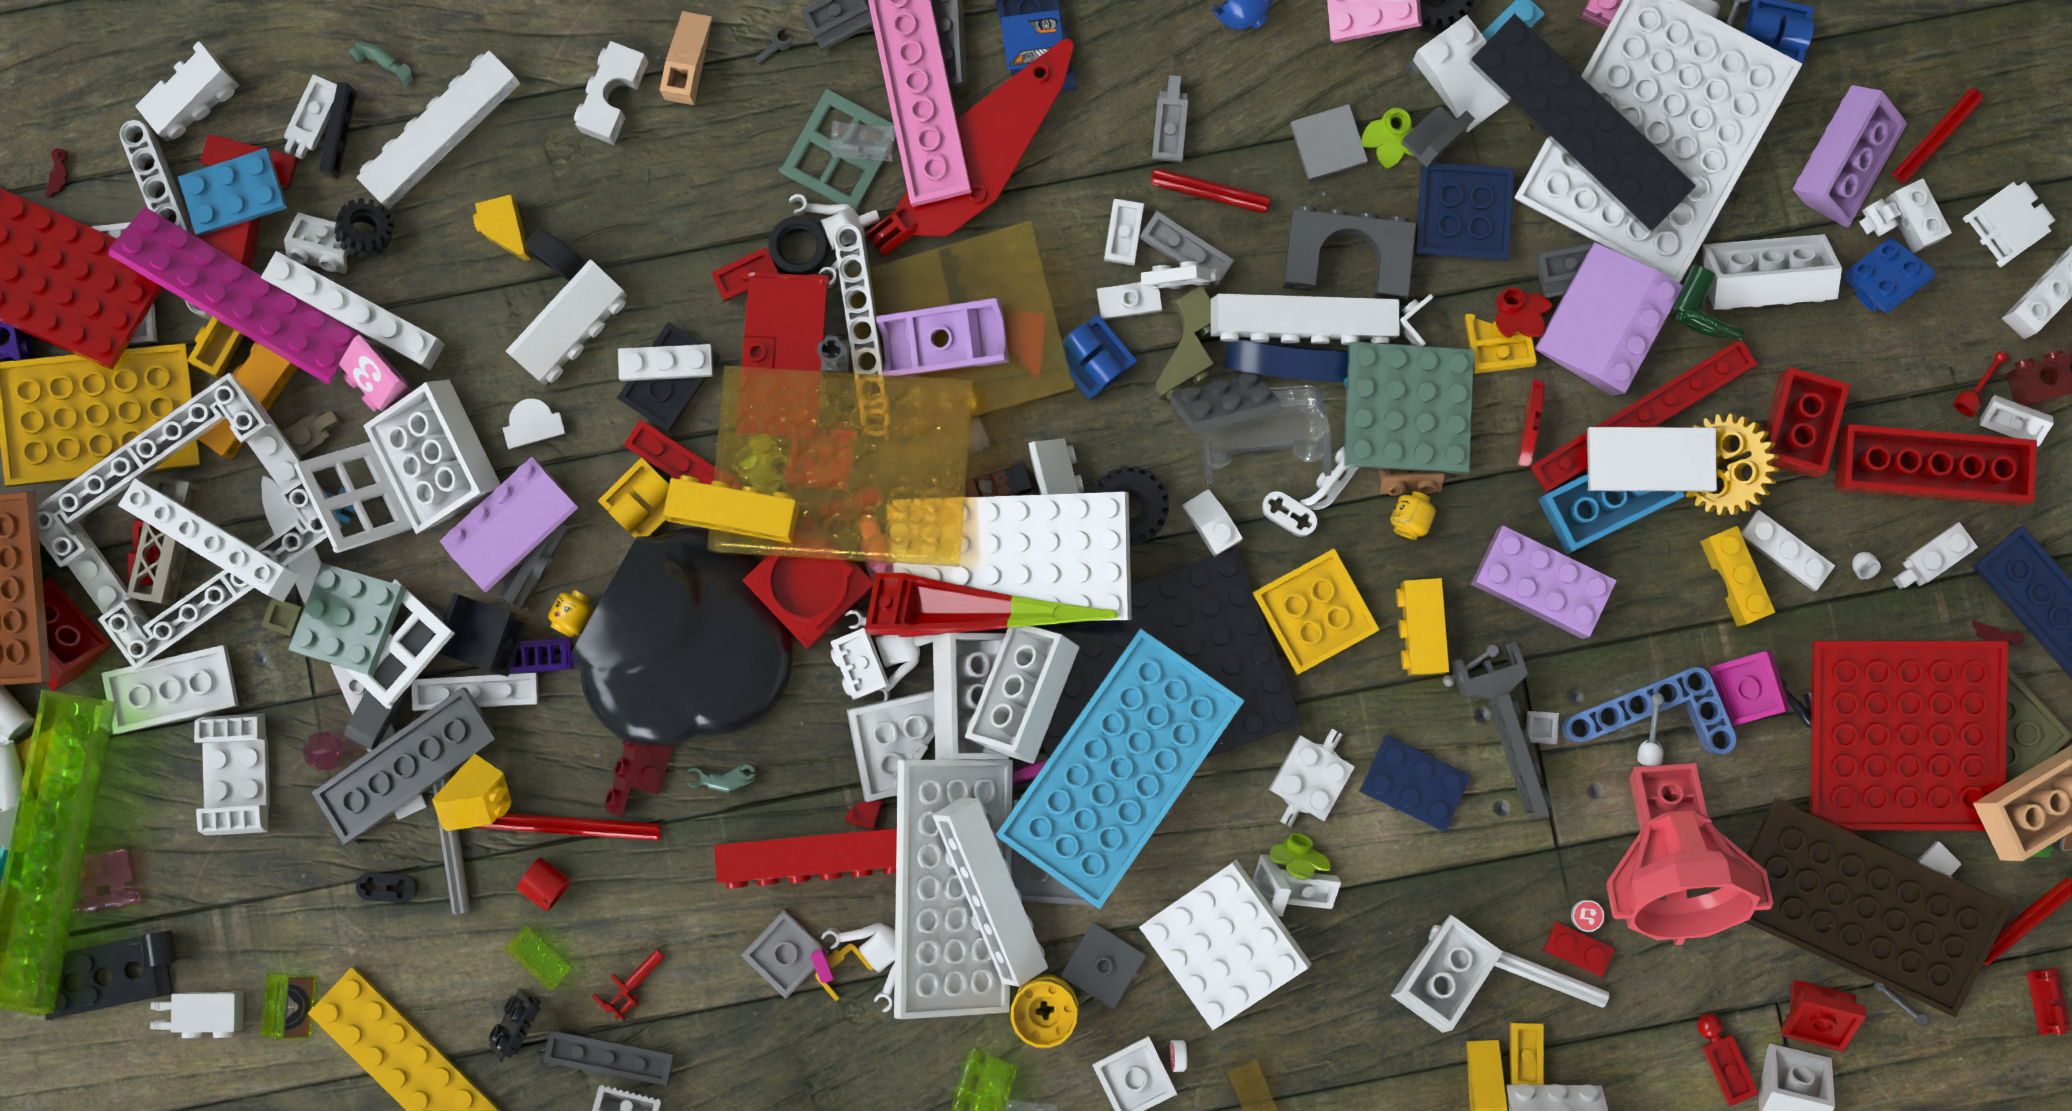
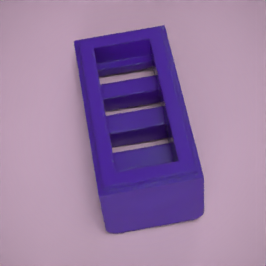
M570 638L521 641L518 650L521 649L522 666L517 667V658L515 656L509 674L573 669L570 657ZM555 646H560L561 663L556 664ZM542 647H547L548 664L543 665ZM530 648H534L535 665L530 666Z

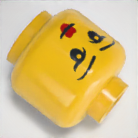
M576 590L572 594L560 593L548 613V618L552 621L550 627L570 638L574 634L581 635L594 613L593 607L588 604L591 598Z

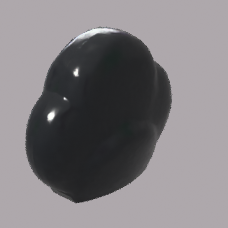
M686 527L672 530L657 537H636L570 655L576 668L581 671L582 689L590 709L597 719L617 737L636 745L664 747L682 743L696 735H731L758 722L777 705L783 696L789 682L792 667L791 636L788 628L742 581L760 563L750 549L741 541L729 534L702 527Z

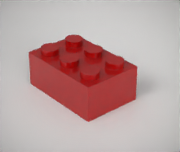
M1792 367L1785 369L1779 374L1764 430L1769 433L1764 442L1775 443V446L1769 450V453L1779 455V458L1771 461L1772 466L1813 478H1818L1827 473L1850 384Z

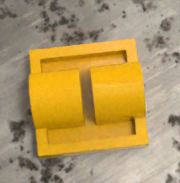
M641 457L598 502L635 539L638 536H653L667 522L663 512L669 484Z

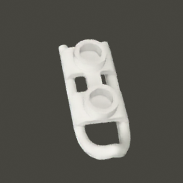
M1344 447L1335 456V462L1338 463L1334 471L1330 470L1329 472L1324 471L1321 473L1316 483L1320 489L1311 497L1300 500L1302 505L1311 510H1320L1328 507L1359 469V467L1343 466ZM1344 470H1345V471H1346L1345 475H1344V476L1342 477V479L1339 481L1338 478L1341 476V474H1342V473L1344 472ZM1325 495L1328 496L1325 500H1323V501H1321V502H1317L1318 500H1320L1321 498H1323Z

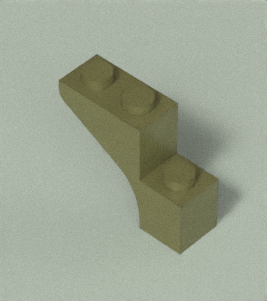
M1202 285L1175 301L1174 308L1182 322L1183 337L1156 382L1155 394L1159 400L1164 397L1171 400L1170 394L1182 391V386L1191 381L1194 384H1198L1211 375L1209 371L1213 367V362L1197 338L1199 334L1202 337L1211 334V300Z

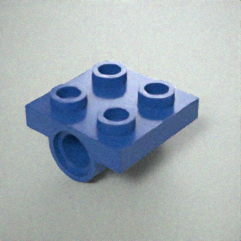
M1751 0L1744 34L1802 63L1803 66L1805 51L1809 47L1814 31V20H1812L1814 7L1783 0Z
M1890 237L1845 271L1843 277L1844 281L1855 289L1858 299L1867 309L1875 312L1880 308L1887 314L1933 279L1935 274L1932 267Z
M1098 314L1087 323H1083L1074 329L1058 347L1050 352L1052 358L1089 402L1137 363L1134 356Z

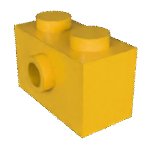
M212 316L208 325L202 326L195 338L197 344L187 361L194 367L217 379H221L245 335Z

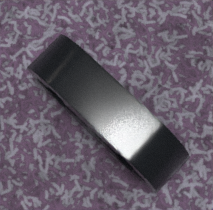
M369 872L364 873L358 878L356 892L362 899L368 901L404 903L416 897L418 883L412 876L406 874ZM371 877L374 878V883L384 884L383 890H374L372 895H370L369 889L364 888V884L370 882ZM402 880H405V885L410 886V892L404 893L403 898L399 891H390L391 885H400Z

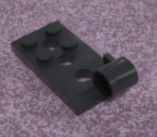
M172 930L36 958L46 1020L174 994L168 963L177 961ZM133 961L139 962L143 968L142 975L138 979L132 978L128 972V967ZM103 967L108 968L112 974V979L107 985L101 984L97 977L99 970ZM71 974L78 975L81 980V986L75 992L71 991L67 986V979Z

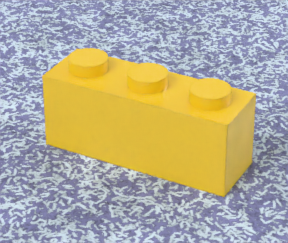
M1442 578L1403 581L1400 583L1401 588L1396 589L1397 607H1402L1403 619L1398 622L1400 638H1405L1406 648L1405 651H1401L1402 669H1407L1408 676L1448 673L1449 662Z

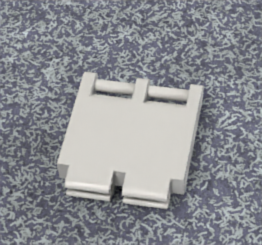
M2026 181L2019 186L2012 182L1962 218L1965 223L1969 222L1982 238L1979 240L1981 244H1986L1998 259L1996 263L1999 267L2005 265L2051 232L2048 225L2055 221L2043 203L2036 208L2031 205L2038 197Z

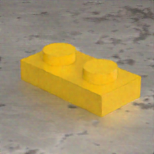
M1510 1022V1085H1544L1543 1023Z

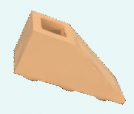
M682 11L665 61L660 85V92L665 100L695 105L713 19L712 16Z

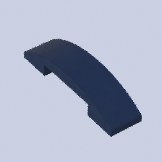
M1239 337L1238 341L1228 342L1225 368L1289 379L1343 382L1347 378L1348 351L1322 347L1320 349L1264 342L1257 343L1251 342V339Z

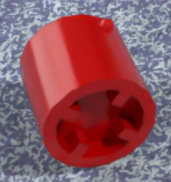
M539 857L524 874L516 890L548 912L562 897L572 879L544 858Z

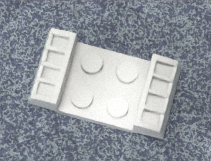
M265 713L209 716L195 720L194 742L202 743L204 785V808L196 809L198 832L205 836L268 832L270 788Z

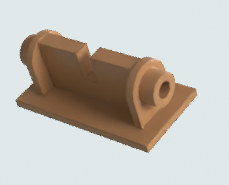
M1378 469L1379 479H1381L1379 494L1398 496L1416 491L1427 495L1441 492L1444 480V473L1413 471V473H1408L1407 470Z

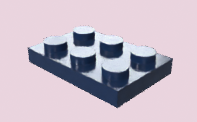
M1385 735L1359 792L1442 832H1446L1472 775Z

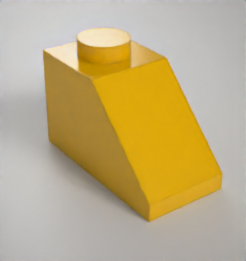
M510 194L475 203L477 213L473 214V220L477 232L481 231L487 239L522 260H531L529 252L524 248L526 237L518 204L513 196Z

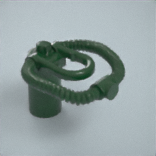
M1693 265L1673 306L1676 320L1700 334L1725 337L1740 342L1745 334L1741 327H1734L1718 321V319L1700 310L1716 274L1704 267Z

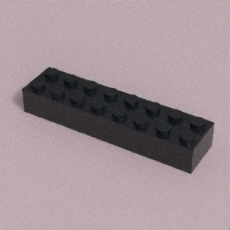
M1515 13L1471 58L1469 64L1647 234L1652 232L1696 187L1682 171Z

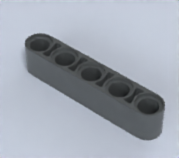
M424 604L433 614H435L442 622H444L446 616L445 614ZM410 611L406 620L411 616L413 612ZM419 619L400 643L416 657L436 634ZM390 652L381 663L373 678L388 690L407 667ZM412 683L395 701L391 709H387L366 690L346 726L344 736L370 750L376 748L393 721Z

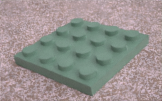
M1350 342L1348 346L1343 466L1459 474L1469 473L1474 350Z

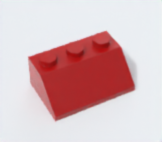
M52 578L43 581L51 681L45 683L54 692L78 678L109 650L112 644Z

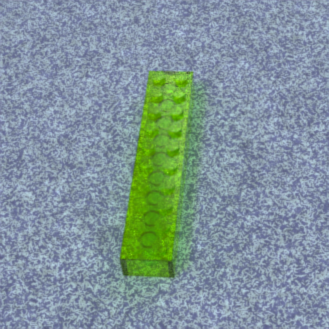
M42 689L0 888V1009L38 1016L53 1013L116 701Z

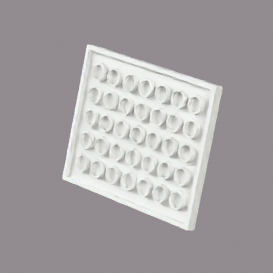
M1623 0L1581 77L1682 171L1696 187L1652 232L1647 234L1547 138L1514 199L1594 242H1598L1600 245L1652 267L1680 283L1802 63L1681 0Z

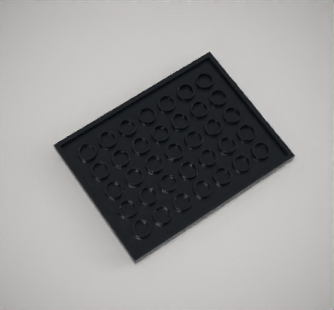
M1237 549L1131 585L1132 620L1079 621L1033 626L1062 634L1079 646L1042 741L1048 759L1140 628L1244 700L1204 759L1302 724Z

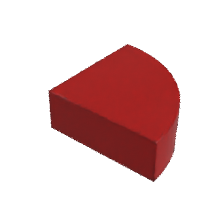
M883 800L862 801L856 804L847 813L844 822L875 830Z

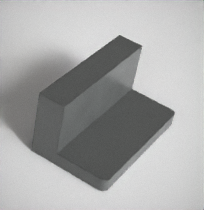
M1438 106L1407 134L1401 143L1427 168L1467 130L1475 118L1466 110L1454 120L1442 107Z

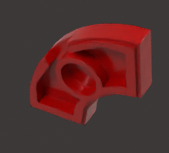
M1532 380L1525 404L1523 428L1518 445V465L1529 467L1532 462L1543 410L1544 381Z

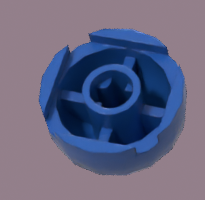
M1226 0L1220 7L1215 3L1211 12L1226 27L1233 30H1245L1250 26L1257 29L1269 18L1266 12L1271 7L1272 0Z

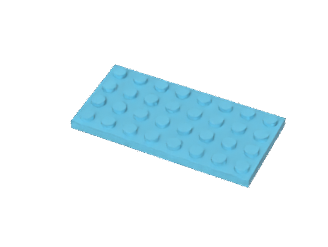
M1140 628L995 836L1100 910L1244 700Z

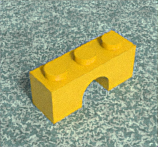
M1738 526L1700 541L1712 570L1717 569L1724 579L1728 590V597L1725 600L1737 627L1775 613Z

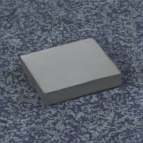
M1349 104L1291 121L1290 126L1308 181L1367 164L1368 160Z
M784 909L741 956L787 999L815 969L810 957L812 952L824 946ZM824 947L825 952L828 955L830 952Z

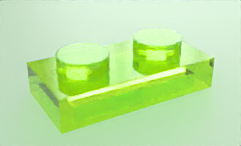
M525 925L505 948L515 960L549 991H553L574 968L528 925Z

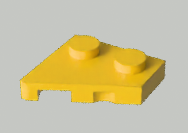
M1465 314L1464 321L1469 349L1474 350L1473 374L1534 367L1536 365L1532 337L1524 336L1518 331L1511 338H1506L1499 332L1495 321L1491 324L1476 319V315Z

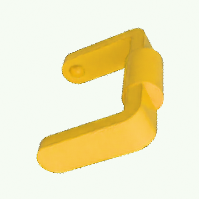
M853 943L847 944L840 951L836 949L828 956L830 964L834 968L845 958L844 955L852 949L870 971L874 969ZM816 972V979L832 996V998L835 1001L840 999L838 994L832 989V987L827 982L824 984L823 982L821 983L819 976Z

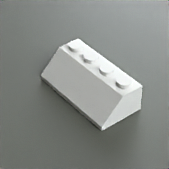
M1825 234L1703 244L1702 246L1704 268L1716 274L1707 293L1714 309L1730 310L1738 307H1762L1774 304L1790 305L1797 302H1823L1825 300L1838 299L1842 267Z
M590 259L512 343L506 352L544 386L548 382L553 383L562 374L563 365L569 359L574 360L581 354L586 340L590 336L594 338L602 331L605 326L603 322L611 313L613 315L617 314L626 303L624 299L628 295Z
M1065 438L1028 443L1040 495L1085 493L1081 476H1074L1072 464L1077 463L1073 445L1067 446Z
M1033 626L1008 628L965 738L1009 757L1034 764L1079 646L1062 634Z
M946 633L933 635L935 760L1009 759L1007 755L965 738L1005 634Z

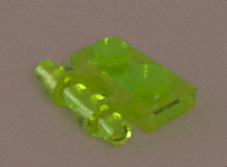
M970 1048L967 1059L962 1061L960 1067L963 1071L958 1087H954L951 1096L954 1098L951 1110L963 1111L966 1102L971 1104L969 1111H1004L1018 1065L991 1055H986L984 1064L980 1065L978 1062L981 1052ZM974 1075H978L979 1080L975 1093L970 1092Z

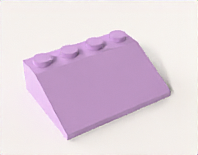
M1594 242L1535 350L1611 396L1625 394L1679 296L1683 285L1652 267Z

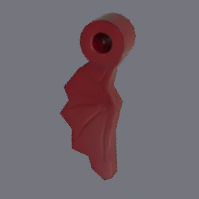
M55 148L51 152L54 169L49 173V184L44 195L47 198L53 196L55 192H61L62 186L67 184L66 177L69 174L62 162L67 160L68 153L61 148Z
M1975 620L1972 621L1973 627L1977 630L1976 636L1982 637L1984 640L2009 641L2012 645H2020L2024 641L2023 634L2018 631L2003 633L1997 627L1987 626Z

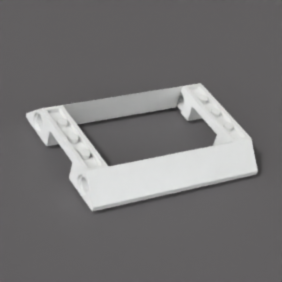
M231 373L226 374L36 506L39 540L59 567L68 565L103 613L98 618L99 622L135 670L254 587L228 571L223 570L160 615L150 620L134 598L126 597L128 589L78 522L130 486L134 479L139 480L219 423L228 419L231 423L230 429L240 443L247 442L282 490L278 494L287 508L293 509L299 519L266 540L256 549L282 565L287 566L328 537L294 467L297 462L302 460L258 399ZM320 487V489H321V491H322V493H323V495H324V498H325V499L328 498L327 495L325 494V492H324V491L322 490V488ZM333 510V511H331V512H332V514H333V516H334V518H335V520H336V523H337V525H338V527H339V529H340V528H341V524H340V522H339V520H338V517H337V515H336V513H335V510Z

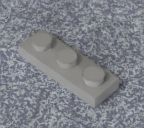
M1158 211L1155 212L1140 235L1141 240L1178 264L1196 261L1199 262L1201 267H1208V269L1218 268L1220 280L1210 282L1215 288L1218 287L1234 262L1233 259Z

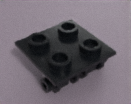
M518 989L515 996L511 995L504 1007V1013H506L500 1024L497 1023L493 1027L489 1036V1045L499 1062H503L505 1056L511 1058L513 1054L518 1053L524 1041V1038L518 1035L527 1036V1032L520 1029L521 1026L531 1028L532 1024L525 1021V1019L534 1022L541 1009L539 1007L541 1001L533 996L527 998L521 989Z

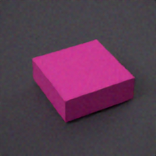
M824 947L814 950L810 957L821 983L823 982L824 984L834 980L835 973Z

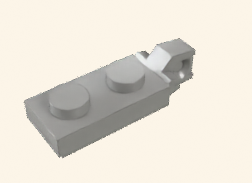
M1169 75L1167 92L1160 91L1157 99L1152 160L1182 163L1188 100L1187 94L1180 93L1181 76Z

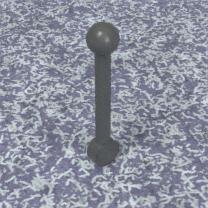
M1874 982V988L1877 991H1883L1913 1016L1917 1025L1926 1026L1929 1019L1925 1014L1916 1012L1888 987Z

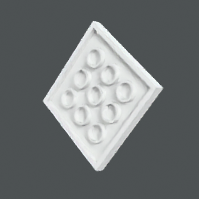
M1237 859L1139 927L1212 1030L1221 1026L1312 965Z

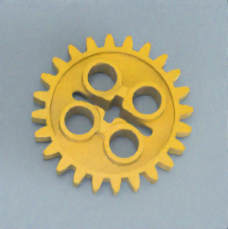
M1717 414L1715 423L1709 418L1704 419L1705 428H1716V468L1725 465L1726 459H1739L1749 451L1752 455L1747 459L1729 464L1727 466L1728 470H1716V479L1721 477L1724 481V489L1719 494L1716 491H1688L1685 495L1687 498L1697 496L1694 503L1695 506L1701 507L1706 503V512H1713L1717 507L1718 515H1725L1727 509L1731 515H1738L1739 507L1743 511H1750L1749 501L1755 505L1761 504L1758 494H1770L1765 485L1766 483H1776L1769 475L1770 472L1779 471V468L1771 465V461L1779 458V455L1769 453V450L1775 446V443L1764 442L1769 433L1768 431L1757 433L1760 426L1759 423L1753 422L1748 426L1749 418L1743 416L1737 422L1735 414H1729L1727 420H1725L1723 415ZM1699 425L1693 426V428H1703ZM1734 436H1738L1740 447L1737 451L1733 452L1730 449V440ZM1749 464L1752 467L1753 473L1751 478L1746 481L1742 477V469L1745 465Z

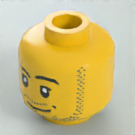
M1413 491L1412 495H1402L1399 497L1390 519L1397 534L1412 540H1417V537L1427 535L1436 514V509L1429 503L1430 497Z

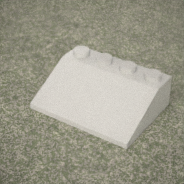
M450 380L425 382L363 425L416 534H421L480 504L495 488L501 485Z

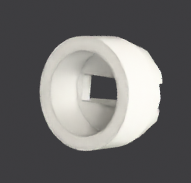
M1870 552L1858 553L1852 561L1853 570L1860 579L1874 577L1881 568L1877 558Z

